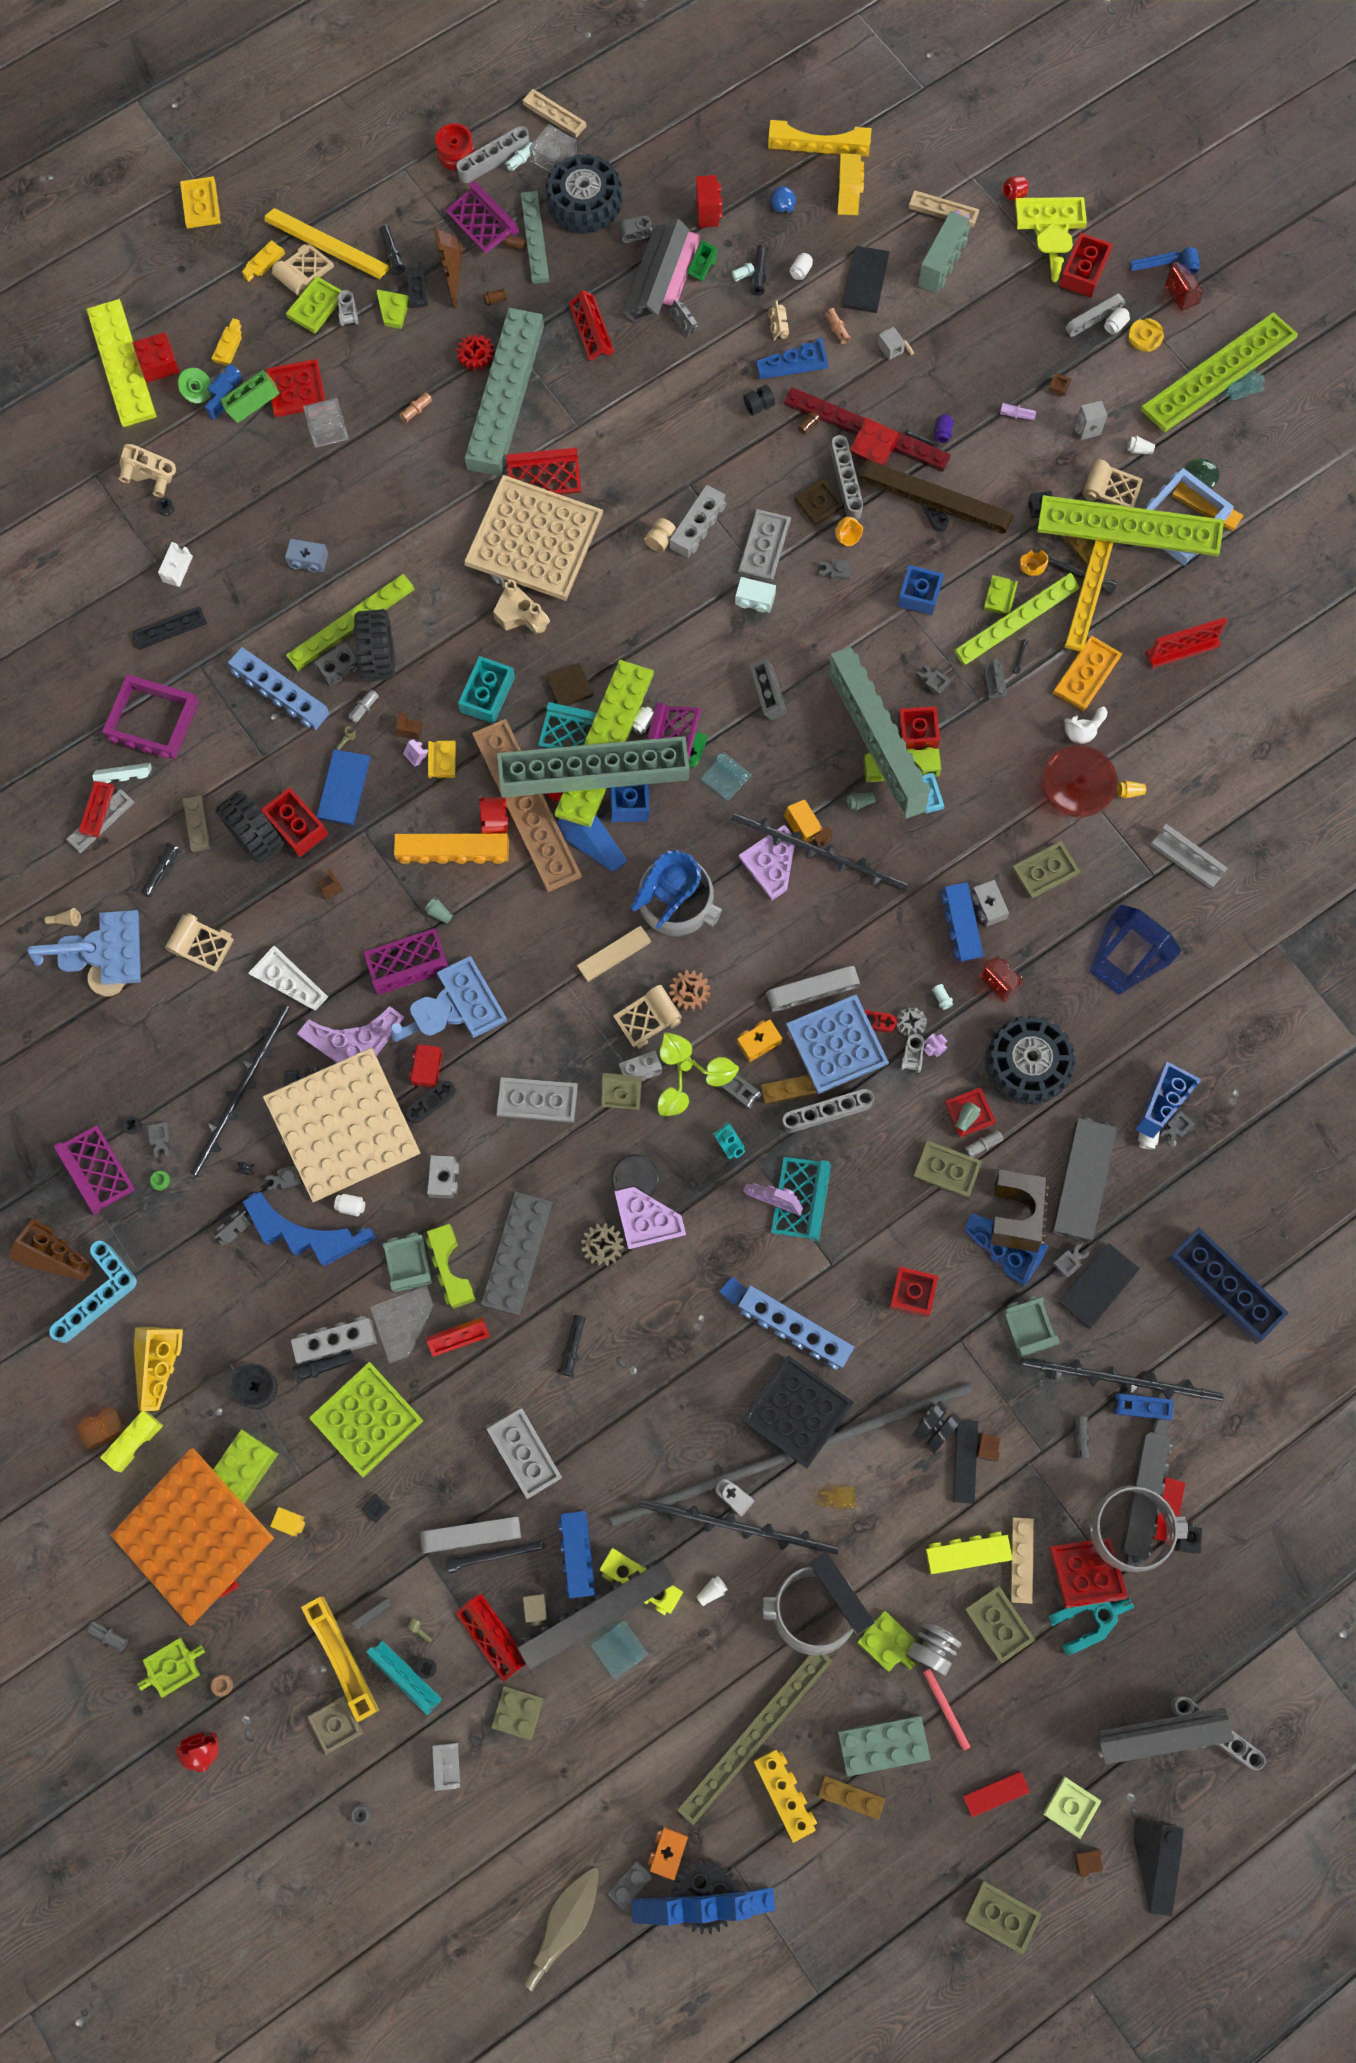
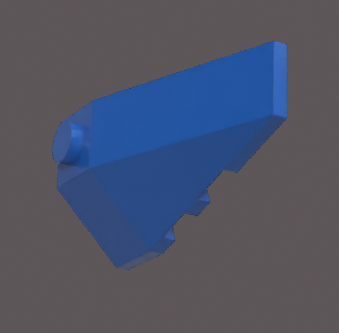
M595 816L591 828L562 818L557 821L561 834L567 843L574 845L579 851L586 853L612 873L628 862L597 816Z
M971 1213L964 1228L966 1233L980 1247H984L991 1254L990 1258L994 1262L997 1261L1009 1277L1025 1286L1041 1263L1048 1246L1046 1244L1040 1245L1037 1253L990 1244L994 1221Z

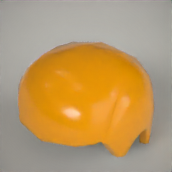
M853 517L843 518L835 528L837 540L845 546L856 544L863 532V526Z
M1030 550L1027 554L1022 555L1019 560L1021 571L1030 576L1041 575L1048 565V555L1042 550L1038 553Z

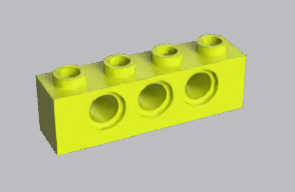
M613 1548L600 1568V1571L603 1572L602 1577L610 1582H613L614 1579L618 1582L621 1581L622 1584L629 1579L628 1576L625 1578L618 1576L617 1570L620 1566L628 1568V1576L637 1570L639 1573L646 1570V1568ZM672 1585L664 1590V1597L661 1600H655L652 1597L644 1603L648 1604L650 1601L656 1605L655 1610L663 1615H666L667 1612L671 1614L683 1591Z

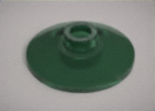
M1203 458L1194 459L1185 467V470L1210 489L1219 480V470L1210 460Z

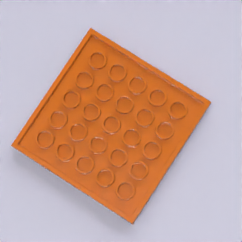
M194 1448L188 1450L110 1535L189 1626L196 1623L274 1539Z

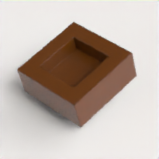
M1055 373L1048 391L1065 397L1072 378Z
M826 827L813 837L812 844L817 847L827 846L831 842L833 831Z

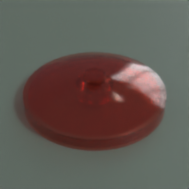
M1070 746L1061 749L1049 759L1042 775V788L1049 803L1059 812L1078 818L1094 816L1106 809L1112 802L1118 786L1117 773L1112 762L1100 751L1087 746Z

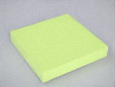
M1063 1776L1042 1814L1081 1839L1101 1800Z

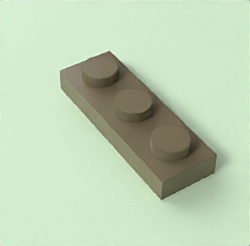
M199 795L184 798L183 803L191 851L211 849L203 797Z

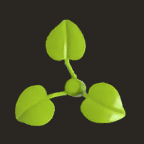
M665 1032L660 1047V1057L667 1064H677L678 1090L669 1087L661 1093L657 1105L659 1114L662 1116L677 1115L688 1107V1095L681 1092L682 1071H688L694 1065L702 1073L707 1074L706 1082L709 1085L722 1086L729 1083L736 1076L739 1070L738 1065L728 1058L716 1057L708 1063L707 1070H704L695 1060L691 1059L692 1046L688 1040L679 1035Z

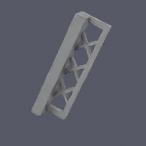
M1165 824L1159 835L1151 843L1153 848L1211 890L1228 869L1167 824Z

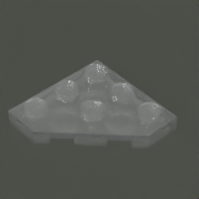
M427 1286L370 1307L390 1364L410 1356L432 1311L434 1304Z

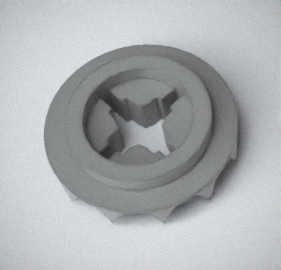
M907 1007L901 1010L896 1018L897 1029L907 1037L913 1034L920 1035L926 1028L927 1018L923 1011L918 1010L916 1007ZM909 1016H911L913 1020H917L914 1023V1027H912L910 1023H906V1021L909 1020Z

